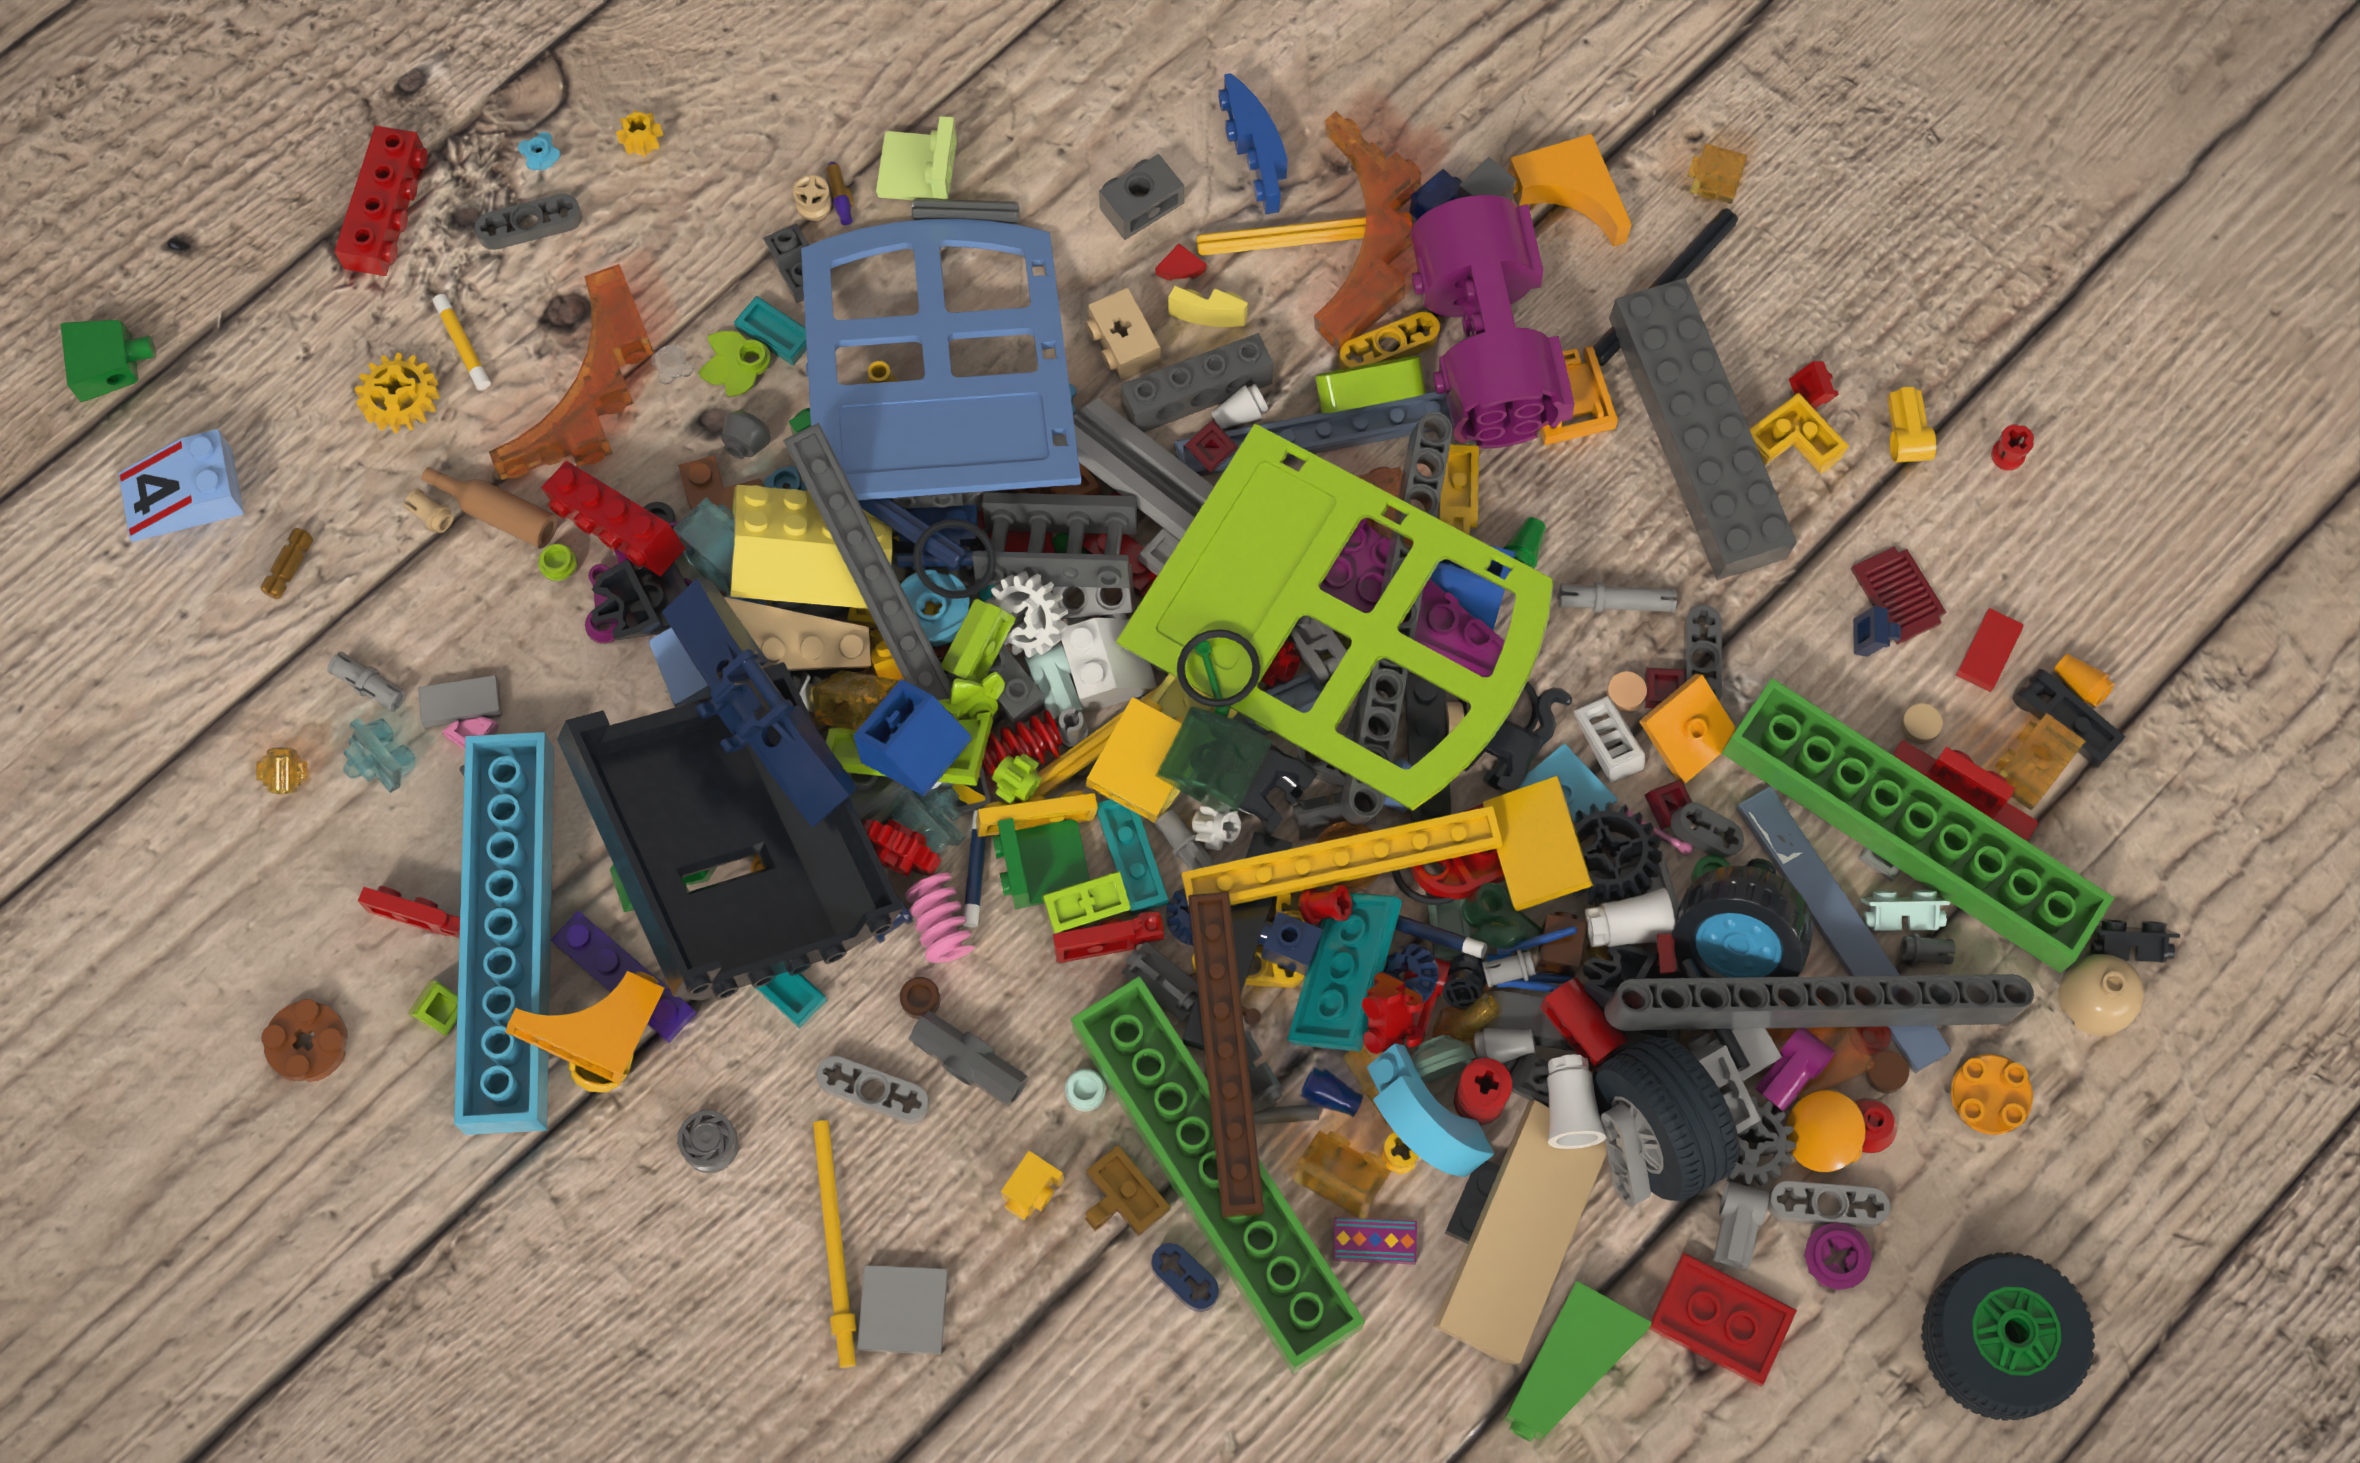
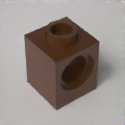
M1555 912L1554 915L1547 914L1542 925L1541 935L1571 926L1577 927L1578 931L1575 934L1539 945L1535 970L1568 975L1575 978L1580 967L1587 921L1577 920L1578 917L1568 912Z

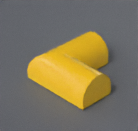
M1797 393L1749 428L1764 465H1767L1793 445L1821 474L1836 464L1849 448V445L1800 393Z

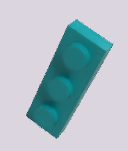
M1111 799L1097 803L1098 809L1096 813L1115 870L1120 871L1131 910H1129L1130 915L1133 916L1169 904V899L1140 815Z

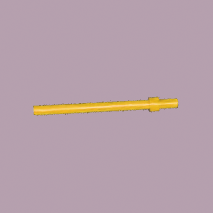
M828 1120L813 1122L834 1314V1316L830 1317L831 1335L836 1336L839 1368H849L856 1366L853 1342L856 1322L855 1314L850 1313L830 1126Z

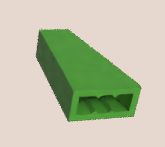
M1576 1281L1571 1287L1503 1419L1511 1424L1509 1430L1524 1440L1532 1442L1535 1437L1541 1441L1645 1334L1652 1322Z

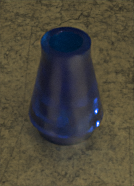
M1313 1067L1300 1092V1096L1308 1100V1105L1344 1113L1351 1117L1355 1116L1363 1099L1362 1094L1354 1091L1326 1068L1320 1070Z

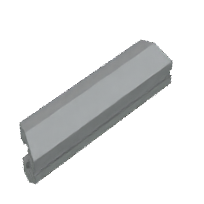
M1096 398L1079 410L1077 414L1073 415L1079 463L1121 496H1136L1137 508L1180 541L1214 486L1100 398ZM1065 434L1052 435L1054 444L1057 446H1067Z

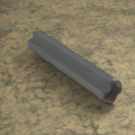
M916 198L912 202V217L914 220L972 219L1017 223L1020 214L1019 204L1015 201Z

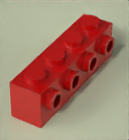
M374 126L334 250L345 270L387 276L390 263L393 264L396 261L398 254L397 241L400 232L405 231L408 222L407 209L410 200L413 201L417 195V177L420 169H424L427 163V150L423 147L417 132Z
M567 460L541 487L550 499L547 503L548 507L562 519L567 517L585 534H594L609 549L621 551L633 564L638 567L645 566L660 577L686 549L668 522Z

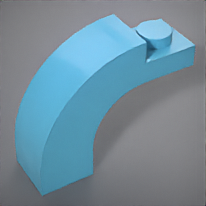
M1394 1043L1367 1066L1379 1091V1094L1373 1098L1379 1111L1399 1138L1424 1161L1445 1173L1467 1177L1494 1155L1477 1120L1459 1117L1451 1113L1432 1096L1417 1072L1405 1045Z

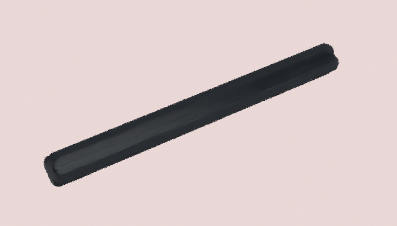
M1728 208L1722 209L1649 288L1683 278L1686 279L1736 226L1738 222L1737 215ZM1613 326L1593 346L1599 366H1604L1621 348L1619 338L1616 336Z

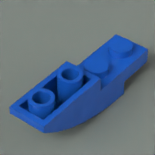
M1224 74V89L1218 90L1221 111H1227L1229 120H1225L1228 142L1234 141L1237 155L1246 154L1249 171H1256L1257 180H1253L1256 202H1263L1265 215L1280 212L1281 196L1278 180L1287 179L1288 159L1283 142L1275 124L1258 98L1233 74Z

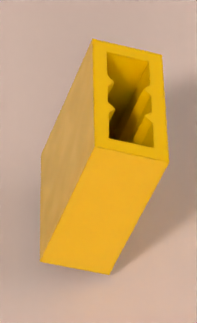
M1132 697L1089 773L1086 787L1155 823L1198 746L1202 734L1196 731L1197 726L1191 721L1180 716L1173 719L1161 712L1163 708L1156 702L1147 698H1142L1139 701Z

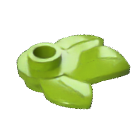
M716 332L708 335L709 344L716 355L699 370L698 375L701 379L712 385L725 384L728 397L740 396L754 386L757 375L764 373L769 368L771 354L765 344L757 340H746L738 332ZM750 357L759 358L757 361L753 363H747V360Z
M998 672L991 673L980 683L957 678L953 682L950 699L938 701L952 716H958V720L977 718V713L991 712L993 716L998 710L997 699L1004 691L1005 682Z

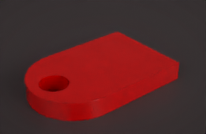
M1482 803L1466 811L1484 808V805ZM1497 849L1437 861L1436 863L1441 865L1444 871L1437 876L1428 874L1424 870L1423 865L1410 867L1415 881L1427 893L1435 897H1446L1455 900L1464 899L1505 881Z

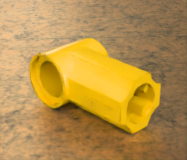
M1901 387L1899 390L1890 392L1887 402L1892 425L1890 454L1893 462L1933 460L1936 454V437L1933 428L1927 426L1921 390H1917L1914 387Z

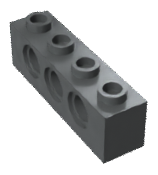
M1256 333L1121 384V405L1129 422L1142 432H1147L1221 404L1244 385L1248 388L1256 384L1258 389L1271 385L1274 363L1260 334Z

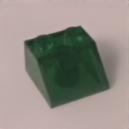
M1192 706L1189 708L1155 776L1222 815L1238 811L1272 740L1239 721Z

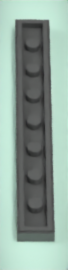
M817 423L784 439L783 442L904 681L933 695L937 700L950 699L952 686L820 424Z

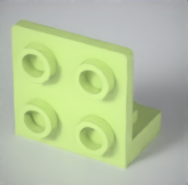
M939 116L938 130H932L931 135L885 132L876 187L877 197L914 200L916 198L949 199L957 145L954 117Z

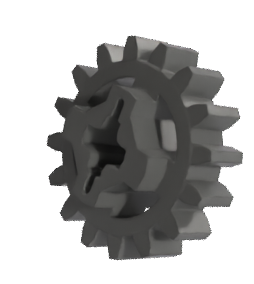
M1752 1096L1751 1100L1761 1121L1738 1133L1740 1144L1738 1163H1736L1733 1172L1727 1176L1726 1181H1733L1736 1176L1742 1177V1185L1749 1186L1752 1179L1755 1178L1761 1187L1768 1182L1767 1173L1776 1180L1782 1174L1781 1168L1778 1165L1788 1167L1792 1162V1159L1785 1152L1793 1151L1796 1148V1143L1786 1140V1137L1794 1131L1793 1126L1783 1127L1780 1123L1786 1114L1780 1112L1773 1115L1771 1113L1772 1102L1768 1101L1761 1108L1758 1107L1757 1098ZM1762 1122H1764L1771 1129L1772 1133L1767 1130V1128L1762 1124ZM1746 1134L1751 1135V1142L1758 1143L1753 1149L1749 1148L1747 1141L1742 1140ZM1774 1154L1769 1163L1757 1167L1759 1156Z

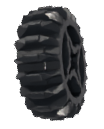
M1609 801L1605 806V811L1599 812L1598 807L1593 803L1590 806V815H1586L1581 810L1575 813L1576 822L1573 821L1579 843L1588 836L1595 834V843L1584 848L1583 852L1588 872L1598 871L1606 878L1602 879L1589 874L1593 886L1573 892L1575 898L1587 893V903L1590 906L1595 903L1598 897L1603 898V903H1607L1615 898L1617 901L1624 900L1627 894L1630 897L1640 896V888L1650 890L1653 883L1651 878L1659 876L1660 867L1657 864L1662 861V852L1657 850V848L1660 847L1659 836H1651L1654 829L1652 823L1641 825L1643 815L1640 812L1629 817V808L1626 804L1620 808L1619 812L1613 811V804ZM1611 832L1620 833L1626 837L1619 838L1611 834ZM1603 844L1605 850L1608 851L1609 855L1611 857H1614L1613 866L1611 864L1610 858L1608 859L1607 855L1605 853H1602ZM1641 856L1635 869L1621 877V866L1631 862L1633 857Z

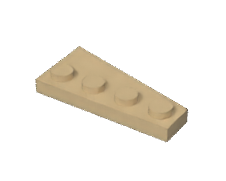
M724 597L767 658L768 662L762 668L783 662L788 671L869 668L871 666L869 627ZM729 660L725 662L723 669L729 664Z

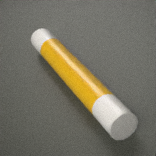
M445 294L435 296L433 303L478 390L488 388L491 382Z

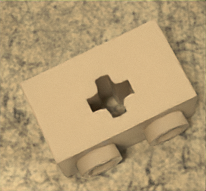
M1125 288L1088 305L1089 320L1085 321L1086 329L1093 341L1099 340L1104 349L1101 351V355L1109 371L1115 370L1120 381L1161 364L1160 345L1129 288Z

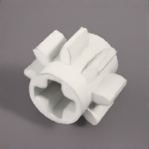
M1212 800L1211 805L1201 804L1200 810L1196 812L1192 821L1193 832L1197 834L1195 840L1205 842L1206 849L1221 851L1223 845L1232 846L1233 841L1239 836L1241 830V821L1237 815L1238 811L1228 809V802Z

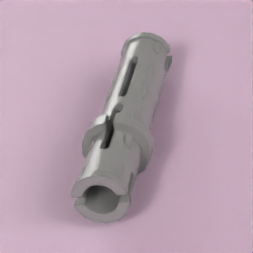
M1595 582L1594 586L1566 585L1561 583L1559 587V596H1561V599L1558 600L1559 608H1592L1593 612H1602L1603 609L1675 613L1677 600H1673V597H1677L1676 589L1609 587L1604 586V582Z

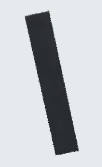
M1254 832L1245 859L1292 849V842ZM1275 896L1230 906L1240 997L1242 996L1259 946L1258 940L1261 931L1268 919ZM1197 995L1182 1041L1184 1045L1204 1051L1199 996Z

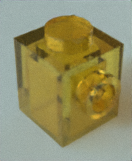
M1705 143L1701 157L1693 156L1687 177L1694 178L1690 192L1698 194L1707 200H1719L1732 204L1747 155Z

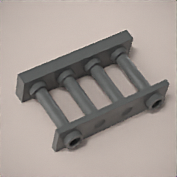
M984 492L982 506L985 528L987 531H992L991 542L996 556L995 571L987 585H998L1001 583V580L1011 574L1016 576L1026 571L1029 578L1040 574L1043 586L1052 582L1054 586L1130 588L1128 555H1120L1122 534L1137 535L1136 496ZM1008 531L1031 532L1027 552H1005ZM1046 532L1069 533L1066 553H1043ZM1084 533L1107 534L1104 554H1081ZM973 551L972 558L976 584L986 572L988 564L987 551Z

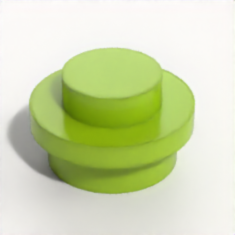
M552 544L547 546L540 554L538 566L545 578L551 581H563L575 572L577 558L570 547L562 544Z

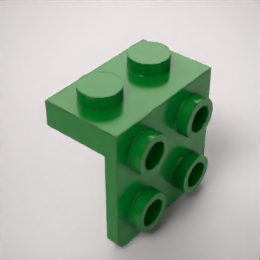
M1013 818L997 821L1000 834L993 835L992 838L996 858H1005L1007 871L1000 873L1004 896L1012 895L1015 910L1044 904L1042 894L1090 880L1079 826L1075 820H1064L1015 830Z

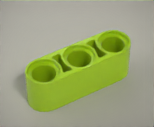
M1421 356L1396 358L1315 375L1321 413L1339 412L1426 394Z

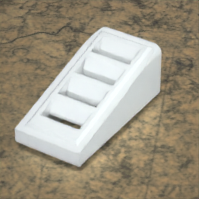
M1609 696L1574 710V716L1610 783H1615L1645 768V753ZM1605 714L1609 716V718L1594 725L1590 723L1591 720ZM1615 728V731L1601 737L1598 736L1600 733ZM1621 741L1623 743L1622 745L1615 747L1609 751L1606 749L1607 747H1610Z

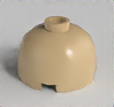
M2094 954L2077 961L2062 976L2058 989L2059 1004L2063 1013L2067 1012L2077 1029L2093 1036H2111L2126 1029L2139 1016L2145 999L2144 985L2136 969L2124 959L2111 954Z

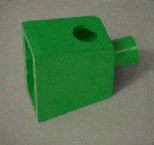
M103 320L60 323L67 386L80 402L88 401L135 384L138 381L136 361L156 357V349L152 337L149 335L133 339L132 334L122 321Z

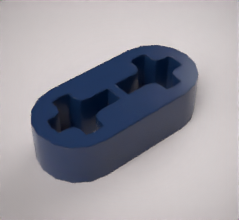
M1166 1243L1155 1250L1151 1261L1154 1275L1182 1303L1196 1312L1208 1311L1215 1305L1219 1294L1217 1281L1185 1249L1174 1243ZM1164 1254L1169 1258L1174 1254L1178 1255L1177 1265L1184 1272L1182 1277L1172 1269L1166 1272L1161 1271L1163 1261L1160 1257ZM1190 1278L1199 1286L1205 1282L1209 1284L1207 1293L1210 1299L1207 1301L1203 1298H1199L1196 1301L1192 1300L1193 1290L1186 1281Z

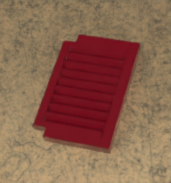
M1892 547L1851 567L1852 573L1871 604L1887 608L1888 622L1901 625V640L1895 641L1897 645L1942 623L1939 617L1947 612L1908 549L1898 553L1897 549Z

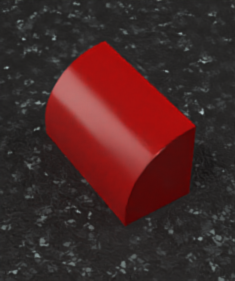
M1573 978L1555 989L1544 998L1540 1006L1542 1012L1576 1054L1588 1058L1590 1071L1594 1070L1629 1043L1624 1034L1607 1021L1602 1007L1584 990V985L1578 978Z

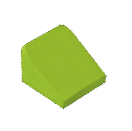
M430 980L409 1009L408 1014L442 1035L447 1036L457 1021L458 995L438 981Z

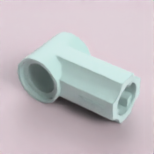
M1060 643L1054 645L1052 649L1042 655L1037 653L1030 658H1027L1025 655L1024 661L1029 676L1045 695L1044 706L1051 713L1055 723L1059 724L1060 714L1068 708H1075L1076 715L1079 711L1083 714V708L1070 678L1072 673L1062 645Z

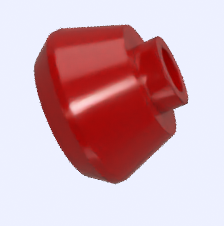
M1862 1098L1856 1100L1855 1102L1865 1121L1866 1133L1862 1152L1878 1153L1885 1150L1892 1144L1897 1134V1121L1893 1112L1886 1104L1876 1099Z

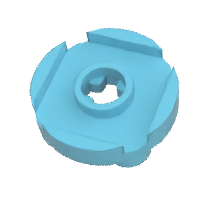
M925 570L930 580L941 588L952 591L966 589L963 583L951 574L947 576L937 573L936 570ZM917 573L912 574L901 583V587L931 646L938 647L952 642L971 607L969 597L960 599L942 597L928 589L919 579ZM928 601H932L934 605L941 603L942 607L938 610L939 613L934 616L930 614L925 615L922 613L926 610L925 603Z

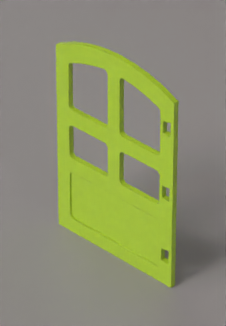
M1254 424L1118 637L1116 643L1178 678L1177 662L1184 646L1196 635L1216 629L1229 630L1240 634L1252 644L1259 656L1260 675L1251 693L1240 702L1230 705L1229 708L1256 722L1258 726L1265 730L1274 732L1413 811L1444 789L1465 770L1492 740L1511 713L1530 677L1541 649L1550 614L1554 581L1551 577L1275 433ZM1287 453L1306 462L1299 472L1283 464ZM1388 506L1408 515L1401 525L1384 517ZM1364 518H1370L1413 541L1411 550L1370 613H1363L1320 589L1324 578L1356 527ZM1444 559L1464 567L1516 596L1505 643L1493 674L1489 677H1481L1399 632V627L1439 562ZM1492 560L1512 570L1505 580L1487 571ZM1302 616H1309L1352 640L1351 646L1313 707L1306 713L1292 708L1258 688L1260 680ZM1217 637L1205 640L1212 647L1210 658L1222 698L1236 695L1247 685L1252 674V662L1248 652L1242 645L1228 638ZM1194 647L1186 660V678L1192 687L1215 699L1203 658L1197 654ZM1383 658L1396 663L1471 705L1470 711L1431 752L1407 770L1396 766L1337 733L1338 724L1376 663Z

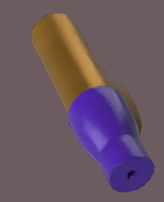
M831 161L826 171L834 199V207L841 224L849 225L853 222L851 217V207L854 205L850 188L845 187L840 165Z

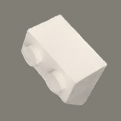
M1093 618L1067 626V629L1060 633L1084 713L1128 701L1132 697L1137 698L1147 695L1157 687L1150 663L1116 643L1130 619L1118 621L1115 618Z

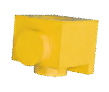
M1028 1151L1001 1190L1003 1200L1007 1202L1004 1206L1005 1209L1023 1221L1027 1216L1030 1217L1035 1209L1042 1211L1054 1194V1190L1050 1188L1052 1184L1060 1188L1064 1183L1063 1173L1031 1151Z

